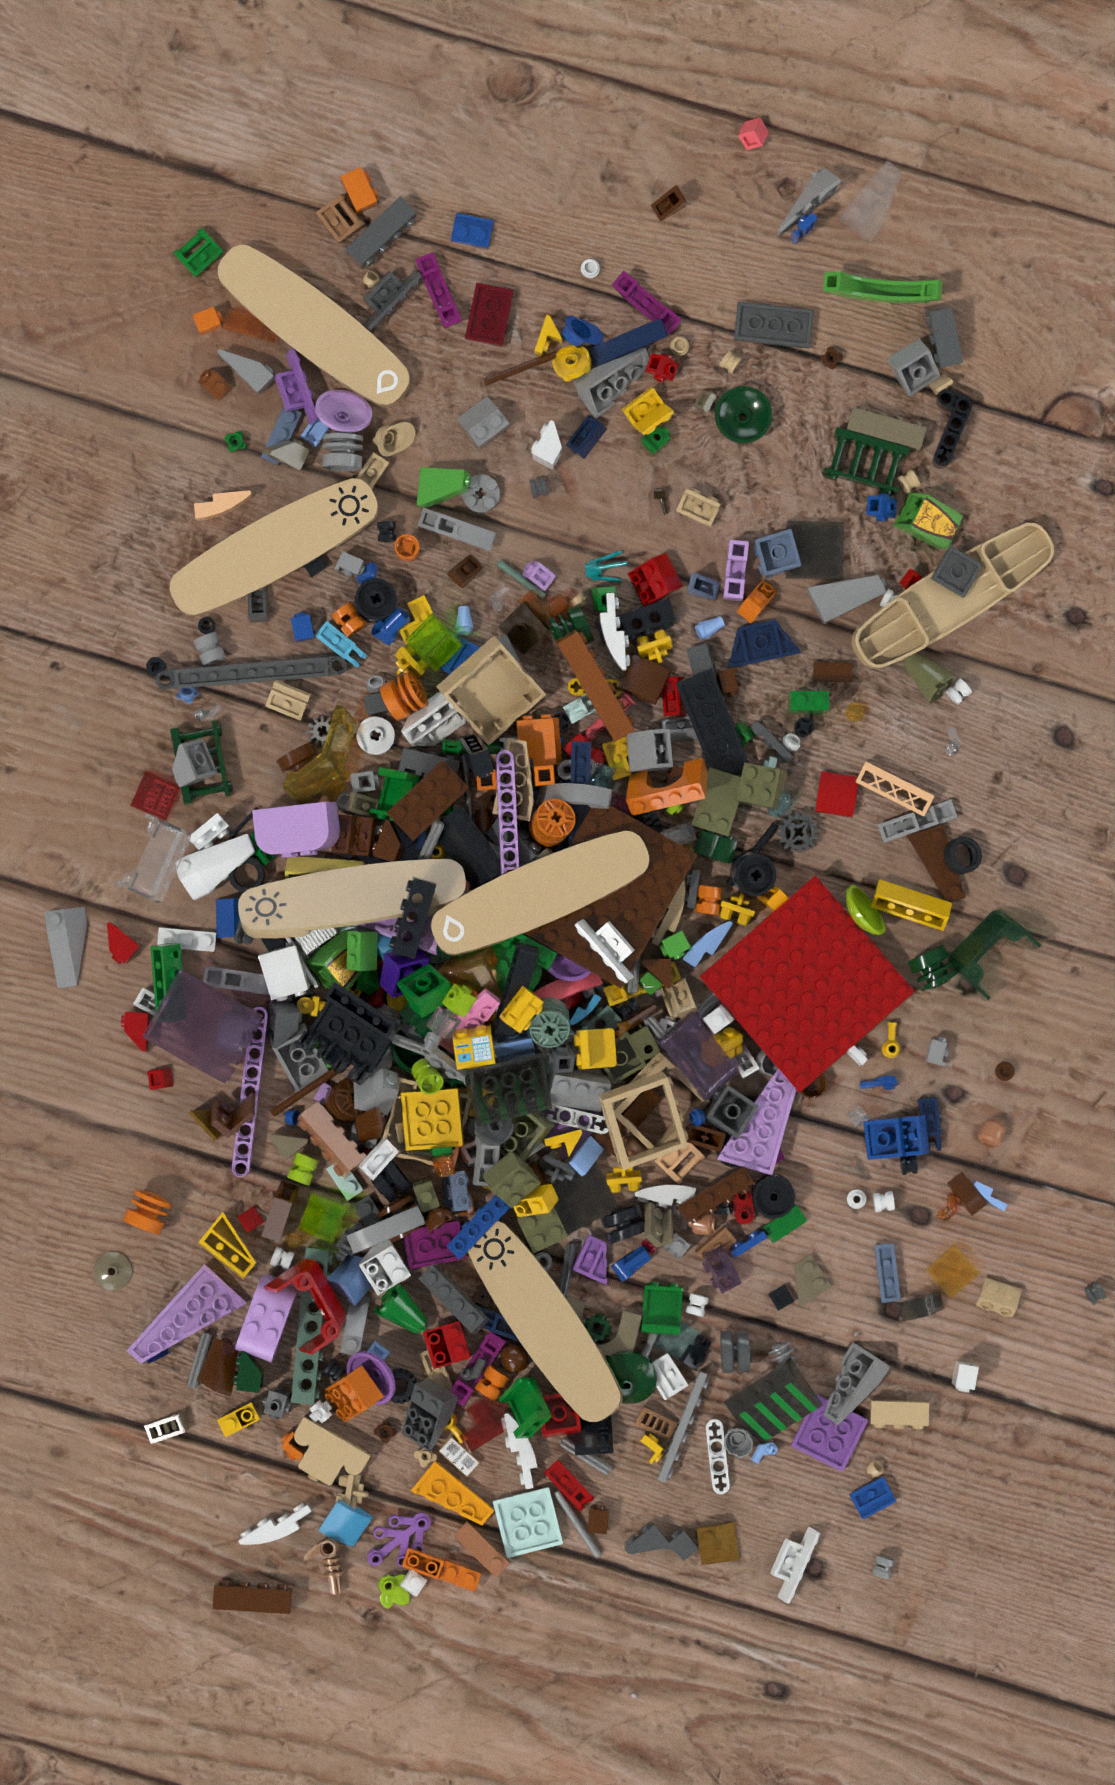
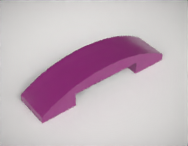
M433 252L415 259L444 329L461 322L462 319L453 302Z
M624 270L611 285L650 321L662 319L668 334H671L682 319L656 300Z
M489 1331L465 1367H474L478 1357L487 1361L480 1377L464 1380L460 1375L450 1390L451 1393L458 1397L457 1403L464 1406L478 1381L483 1377L485 1370L506 1342L493 1332Z

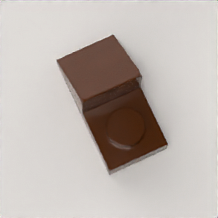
M469 554L454 566L447 575L460 588H464L483 567Z

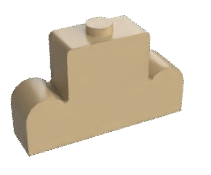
M304 1416L294 1434V1439L299 1445H309L298 1467L308 1473V1477L315 1482L320 1480L329 1486L332 1485L342 1466H345V1470L349 1474L357 1475L363 1470L371 1456V1453L317 1422L314 1423L307 1416Z

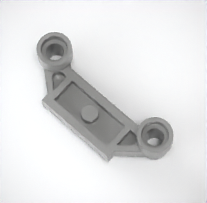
M427 1032L424 1038L425 1043L421 1049V1052L425 1054L424 1058L433 1067L444 1072L446 1077L463 1081L467 1087L473 1088L472 1082H477L481 1078L483 1069L478 1066L468 1068L467 1070H457L456 1061L438 1048L441 1037L436 1033Z

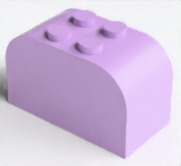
M319 802L252 810L255 840L258 847L265 853L282 854V858L299 857V853L300 856L317 855V851L331 848L339 839L340 825L337 802Z
M264 1273L257 1285L235 1349L272 1363L299 1290L294 1287L293 1283L278 1293L266 1290L264 1286L276 1277Z

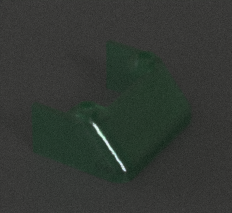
M1002 910L990 912L952 951L947 959L948 963H953V966L950 968L952 970L956 969L958 975L984 1001H988L991 997L977 985L984 976V971L977 962L1003 935L1012 942L1019 941L1024 937L1035 949L1042 946L1022 925Z

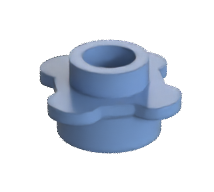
M194 687L180 688V692L176 694V697L179 700H184L187 704H191L193 699L199 695V691Z

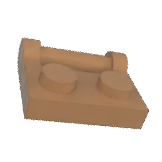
M343 193L316 212L318 218L338 244L366 225L364 220L360 219L348 204L347 198ZM340 204L354 224L351 227L335 208L337 205Z

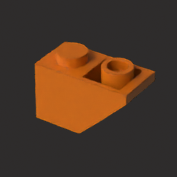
M762 580L736 612L752 623L778 591Z

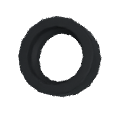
M965 836L953 839L944 849V861L953 873L966 874L972 872L981 863V848L970 837ZM958 845H964L970 852L971 859L968 866H962L956 859L955 850Z
M249 857L242 864H251L257 869L258 878L253 885L243 886L238 883L235 877L238 867L228 877L230 884L242 893L262 885L265 880L263 865L252 857Z

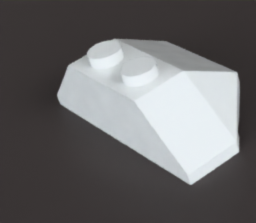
M439 691L428 699L427 707L423 709L420 707L419 711L411 712L401 732L411 746H435L443 738H446L465 724L466 719Z

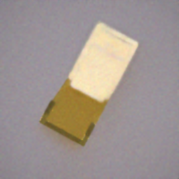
M336 705L322 753L299 771H288L283 789L297 805L306 803L343 774L353 737L358 729V723L343 705Z

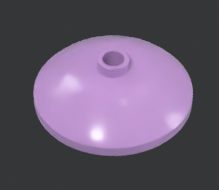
M327 391L319 396L316 401L315 412L317 417L327 427L335 431L344 433L357 432L366 428L371 422V406L363 397L351 391Z

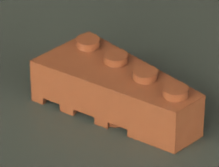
M319 1101L299 1115V1126L303 1131H307L310 1134L311 1142L315 1146L320 1147L322 1156L326 1161H330L333 1164V1169L339 1177L342 1176L345 1179L359 1169L358 1166L367 1157L364 1152L360 1154L357 1150L358 1145L353 1140L346 1139L343 1128L333 1124L335 1122L334 1118Z

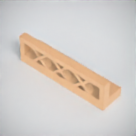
M864 762L862 770L855 781L856 783L923 817L925 816L934 795L868 762ZM865 771L874 776L875 782L867 784L861 781ZM885 781L889 783L892 791H881L879 782ZM903 790L907 792L909 799L905 801L899 800L896 791ZM919 798L927 802L923 811L915 808L913 800Z

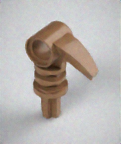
M328 1537L314 1545L305 1554L303 1559L307 1561L318 1554L322 1555L323 1562L326 1563L324 1569L327 1570L324 1573V1577L329 1579L330 1593L338 1595L342 1592L340 1576L343 1575V1570L338 1568L341 1566V1563H338L340 1557L336 1553L339 1551L341 1544ZM326 1543H330L333 1546V1551L327 1549Z

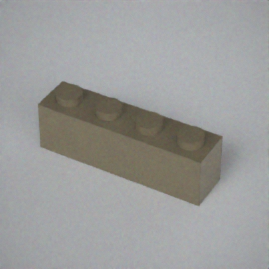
M857 406V408L853 407L846 430L909 447L911 451L919 453L927 428L923 427V424L920 422L912 421V423H908L902 417L894 416L890 418L886 416V413L880 411L872 413L865 407Z

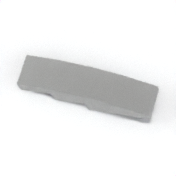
M951 799L930 806L924 817L913 812L878 824L885 843L958 818Z

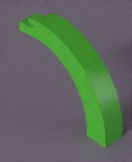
M841 271L825 272L823 291L837 296L865 301L910 304L929 303V301H941L943 281H888L858 277Z

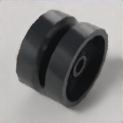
M368 579L356 591L355 602L357 610L369 622H384L397 609L398 599L396 591L384 579ZM379 598L380 602L374 604L373 600Z
M754 851L744 852L733 860L730 867V878L738 890L751 896H761L774 886L776 868L768 857Z
M393 1160L387 1164L383 1172L381 1171L371 1181L389 1203L399 1197L398 1192L393 1186H396L403 1193L412 1188L408 1179Z
M773 1173L772 1175H763L756 1181L753 1186L752 1198L754 1206L760 1214L767 1218L776 1219L785 1216L791 1211L795 1202V1193L792 1184L787 1178L781 1174ZM773 1193L777 1194L775 1199H771L770 1195Z
M640 1204L615 1210L611 1214L600 1218L603 1228L616 1226V1229L606 1234L609 1244L645 1232V1220L633 1222V1219L643 1214Z

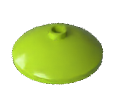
M855 885L849 886L846 890V905L850 916L863 930L874 935H882L886 928L879 910L870 907L872 900L863 890Z

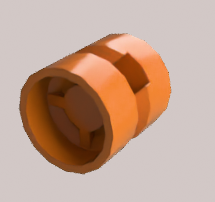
M410 534L398 537L395 542L397 557L404 562L414 561L420 554L418 540Z
M352 602L346 603L331 615L337 625H342L341 630L347 638L357 633L367 624L361 614H356L357 609Z
M698 885L697 897L699 900L696 901L694 912L719 915L720 904L718 900H721L722 888Z
M489 1365L484 1372V1379L478 1381L475 1389L491 1400L496 1401L501 1393L500 1388L505 1387L510 1378L500 1370Z

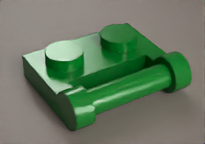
M199 228L197 230L198 233L184 246L173 252L176 258L195 278L224 253L202 228ZM201 239H204L206 242L186 259L184 255Z

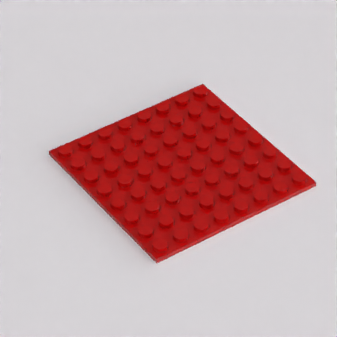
M816 875L699 976L799 1093L915 992Z

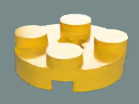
M573 345L563 347L556 353L557 357L552 361L555 373L566 382L581 377L591 370L589 352L582 346L581 348Z

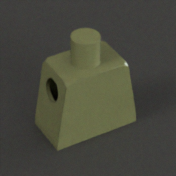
M644 1022L628 1031L644 1061L648 1060L650 1062L658 1052H661ZM646 1045H650L649 1049H644Z
M431 1175L412 1181L414 1192L424 1216L431 1210L441 1207Z

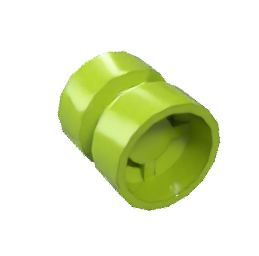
M420 1059L413 1065L411 1069L412 1075L422 1093L434 1094L442 1088L444 1081L438 1068L433 1067L427 1059Z
M296 1152L293 1160L295 1165L290 1167L287 1177L310 1186L313 1179L312 1171H316L319 1160Z

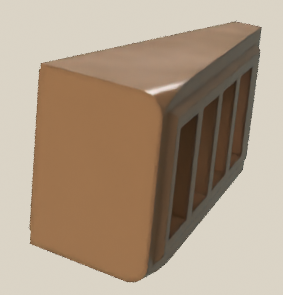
M642 1406L634 1422L636 1425L667 1440L670 1439L677 1425V1422L645 1406ZM646 1413L650 1414L646 1423H643L642 1421ZM653 1416H655V1417H657V1418H656V1420H655L653 1426L651 1427V1426H649V1424H650V1422H651ZM661 1419L663 1423L658 1431L656 1427ZM666 1424H671L666 1434L662 1433Z

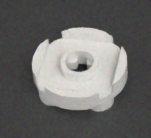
M374 716L365 719L360 724L356 737L362 750L371 755H381L390 750L394 744L395 732L389 721ZM375 730L377 733H381L378 741L375 739L371 740L370 738Z

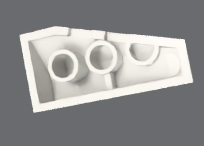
M245 834L189 854L173 863L179 880L192 899L197 900L213 892L216 886L222 880L229 877V874L236 867L244 863L255 850L249 834Z

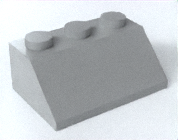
M551 1069L543 1101L548 1104L600 1113L602 1108L598 1095L610 1091L611 1083L609 1077L605 1075L577 1070L554 1073Z

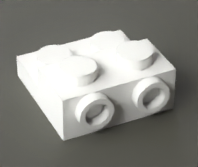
M217 813L187 838L200 851L214 845L213 841L216 838L222 839L229 833L227 829L230 826Z

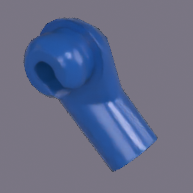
M368 563L365 573L356 576L360 585L368 579L376 578L377 565L375 563Z

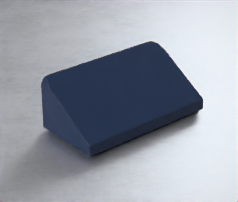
M588 415L566 446L585 459L605 433L606 427Z

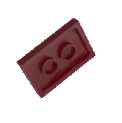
M476 282L465 340L499 347L503 346L514 290Z

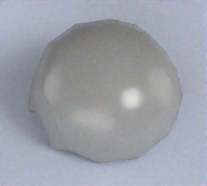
M761 1050L756 1059L759 1070L763 1074L773 1076L777 1067Z
M731 1428L724 1436V1446L729 1454L743 1458L752 1451L753 1438L744 1428Z

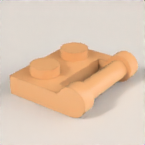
M688 1142V1147L661 1156L655 1160L678 1185L683 1182L682 1179L700 1160L703 1161L706 1158L695 1146ZM692 1152L694 1156L675 1174L672 1170Z

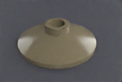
M107 1252L101 1255L95 1262L93 1269L94 1278L104 1289H121L131 1278V1263L126 1256L119 1252ZM110 1268L115 1269L114 1275L109 1274L108 1271Z

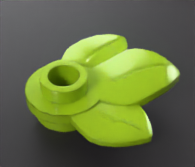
M399 1574L395 1577L385 1575L380 1578L378 1582V1588L381 1592L379 1599L385 1608L389 1609L393 1603L398 1605L409 1604L410 1596L408 1591L399 1586L406 1575ZM386 1583H391L389 1588H385Z

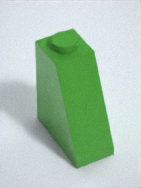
M420 467L417 506L428 508L468 492V487L471 485L470 473L461 469Z

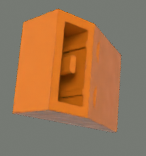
M362 1365L323 1390L326 1400L332 1404L337 1416L344 1423L367 1410L384 1397Z

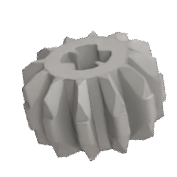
M323 715L321 716V722L315 717L313 720L316 725L308 724L313 730H308L307 734H314L309 738V741L312 742L317 739L314 744L316 747L320 742H322V748L326 747L325 742L333 746L330 739L338 740L333 735L340 733L338 729H333L338 724L334 722L330 725L331 717L326 722ZM326 727L328 734L326 736L323 734V737H321L318 730Z

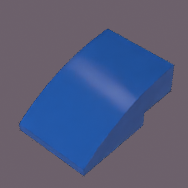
M925 1115L863 1122L868 1160L929 1153Z

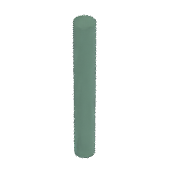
M500 560L497 567L542 600L547 595L546 592L504 561Z

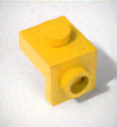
M644 1433L640 1441L654 1451L648 1462L650 1464L654 1461L657 1463L664 1454L661 1452L663 1447L658 1444L659 1439L653 1434L647 1435Z

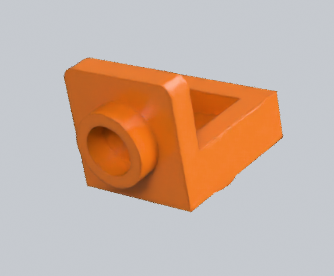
M293 1430L291 1434L287 1431L281 1439V1442H283L281 1448L286 1451L285 1455L291 1460L295 1461L297 1459L300 1461L305 1453L290 1442L295 1431Z

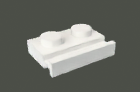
M668 1352L652 1362L657 1373L656 1387L664 1400L689 1386Z

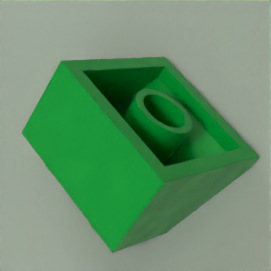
M429 963L397 982L411 1008L422 1018L444 1005L442 1001L451 989L450 982Z

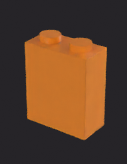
M552 714L541 715V719H534V715L522 716L523 720L516 721L518 740L527 741L529 758L533 759V766L554 765L562 762L559 717L552 718Z

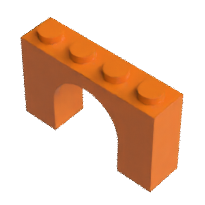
M703 758L684 762L682 776L673 784L662 788H653L648 771L630 775L626 802L631 815L705 799L708 772Z
M553 765L532 766L535 786L555 784ZM496 768L487 777L479 778L477 776V790L497 789Z

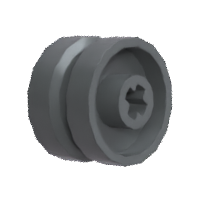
M738 1330L736 1332V1342H733L731 1331H720L722 1373H733L734 1361H737V1368L740 1373L750 1372L751 1345L748 1330Z

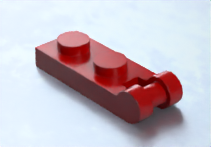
M559 1459L544 1471V1474L580 1512L588 1502H592L595 1499ZM579 1492L584 1495L580 1500L575 1497Z

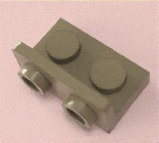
M650 1202L645 1204V1237L656 1247L673 1242V1210L661 1211Z

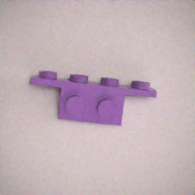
M292 348L286 355L291 371L276 374L274 378L286 412L304 408L308 422L312 425L318 419L312 401V392L307 387L306 374L300 367V357L296 354L295 349Z

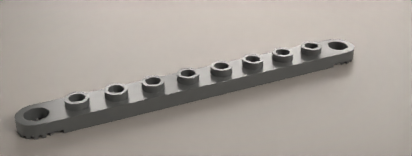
M339 655L163 669L157 673L155 680L158 687L166 690L324 677L343 674L347 669V662ZM334 661H341L343 667L340 670L333 669L332 663ZM163 674L169 675L170 683L162 684L160 676Z

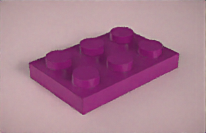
M459 1220L442 1224V1228H435L432 1234L428 1232L427 1227H421L404 1236L403 1241L408 1269L461 1260L447 1248L449 1242L461 1231Z

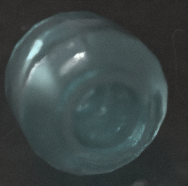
M783 791L779 810L767 808V814L775 818L786 816L793 803L790 798L791 795Z

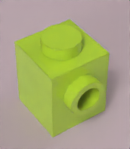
M454 983L442 1003L451 1012L465 1018L477 998L472 994L473 990L463 984L461 987Z

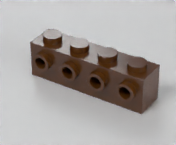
M742 1167L678 1205L677 1209L686 1223L691 1221L694 1224L702 1219L700 1215L708 1212V1214H711L718 1210V1204L724 1202L726 1205L735 1199V1194L741 1192L743 1195L751 1190L750 1185L754 1184L745 1167Z
M220 1580L219 1583L214 1585L212 1609L280 1614L291 1613L293 1588H288L287 1584H277V1587H269L268 1583H258L257 1586L250 1585V1582H238L237 1585L230 1584L231 1581Z

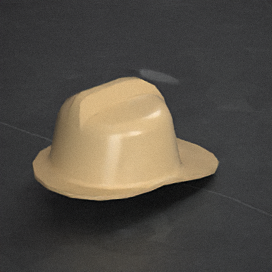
M400 422L392 426L385 425L378 429L372 441L378 447L379 452L383 456L388 457L405 450L413 443L415 428L409 422Z

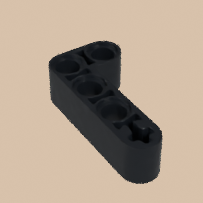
M948 389L940 391L936 397L937 406L950 412L932 458L933 465L938 469H944L951 461L973 405L970 398ZM947 395L950 398V402L945 404L941 401L940 397ZM958 403H966L968 409L965 411L960 410ZM958 420L961 424L960 428L952 427L951 421ZM944 438H952L953 445L947 446L944 443ZM943 450L947 451L944 456V460L946 461L940 463L939 458L937 457L941 456Z

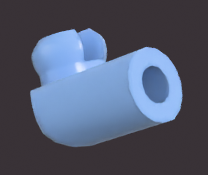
M772 1442L761 1443L757 1446L750 1460L759 1464L763 1455H775L778 1448Z

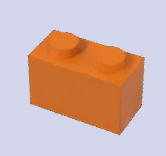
M359 167L340 176L357 215L378 205L376 199H379L376 189H371L368 183L371 179L367 170L363 172L362 168Z

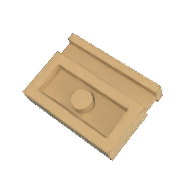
M275 680L265 706L301 721L311 694Z
M686 978L673 982L669 989L667 987H660L672 1021L676 1017L681 1018L698 1011Z

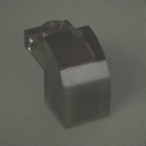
M940 1290L898 1302L903 1321L926 1317L945 1309Z

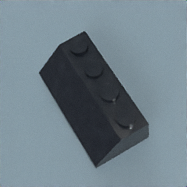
M462 805L441 820L445 825L438 840L453 861L458 862L462 866L465 877L473 889L488 883L501 874L500 858Z

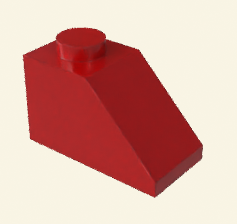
M108 922L109 952L113 954L111 958L118 964L122 962L127 964L141 946L112 922Z
M125 1012V1016H121V1027H124V1032L141 1051H148L150 1013Z

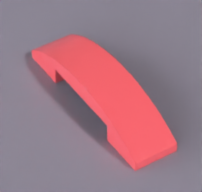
M591 973L578 981L558 979L533 993L541 999L552 997L562 1001L584 990L586 992L603 984L599 976Z

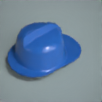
M572 315L566 317V325L560 334L561 338L573 346H581L586 342L599 345L603 342V334L594 324Z

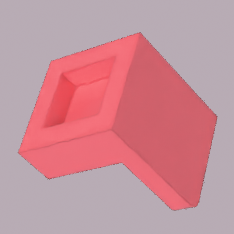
M760 117L744 122L738 136L745 149L749 150L763 146L769 132Z

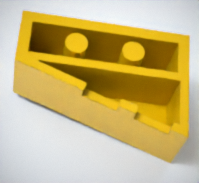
M222 1212L198 1244L244 1280L256 1265V1262Z

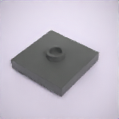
M949 545L930 579L964 598L983 564Z

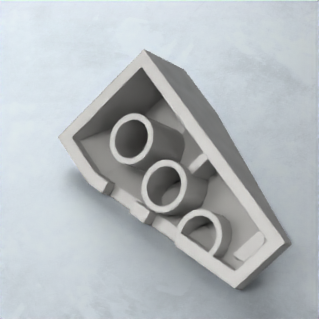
M826 168L822 171L818 169L811 175L812 179L779 227L777 235H782L805 214L810 213L838 191L841 180Z
M646 348L639 349L595 367L590 372L573 380L578 396L594 418H598L615 405L614 401L619 395L625 394L627 386L643 374L649 361Z
M85 907L44 912L57 987L59 989L77 986L88 927Z
M855 1343L851 1344L842 1358L840 1364L842 1369L840 1375L836 1376L835 1382L837 1384L834 1392L830 1394L824 1413L825 1417L837 1425L880 1384L890 1368L886 1363Z

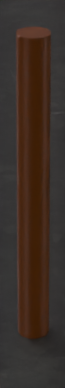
M553 351L484 378V383L487 386L556 358V354Z
M332 1068L271 1109V1114L275 1117L337 1075L336 1070Z

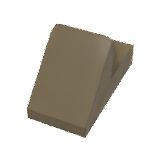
M350 791L346 810L350 811V813L375 818L376 814L369 811L370 808L377 810L380 800Z

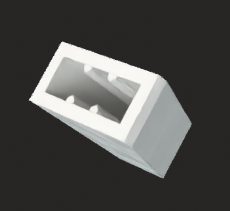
M721 1004L701 1020L712 1034H716L735 1018Z

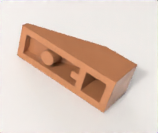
M467 1521L454 1535L494 1576L498 1577L510 1563V1560Z

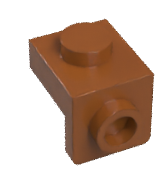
M211 368L205 370L200 375V380L198 381L217 400H220L231 387Z

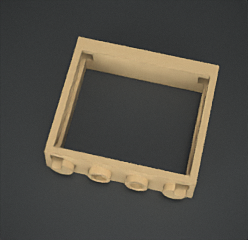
M658 1052L630 1083L660 1073L667 1067L698 1097L682 1114L684 1122L681 1124L684 1129L691 1123L689 1119L691 1109L697 1107L704 1111L710 1101L665 1056ZM640 1093L611 1103L615 1117L648 1149L678 1138L674 1124H672L652 1145L621 1115Z
M663 1072L598 1095L618 1165L623 1170L688 1147L686 1142L689 1139L688 1134L681 1124L684 1122L683 1117L676 1107L678 1100L671 1090L673 1082ZM662 1085L678 1139L627 1157L611 1103Z

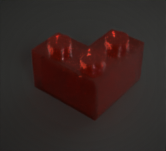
M484 1398L465 1408L474 1426L458 1435L467 1452H472L504 1432Z

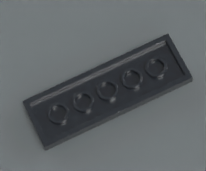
M707 669L675 682L708 766L741 777L744 763L749 762L712 669Z

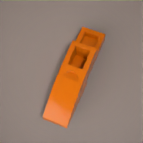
M411 1548L407 1549L402 1564L404 1568L437 1580L441 1579L476 1592L482 1575L481 1572L465 1567V1565Z

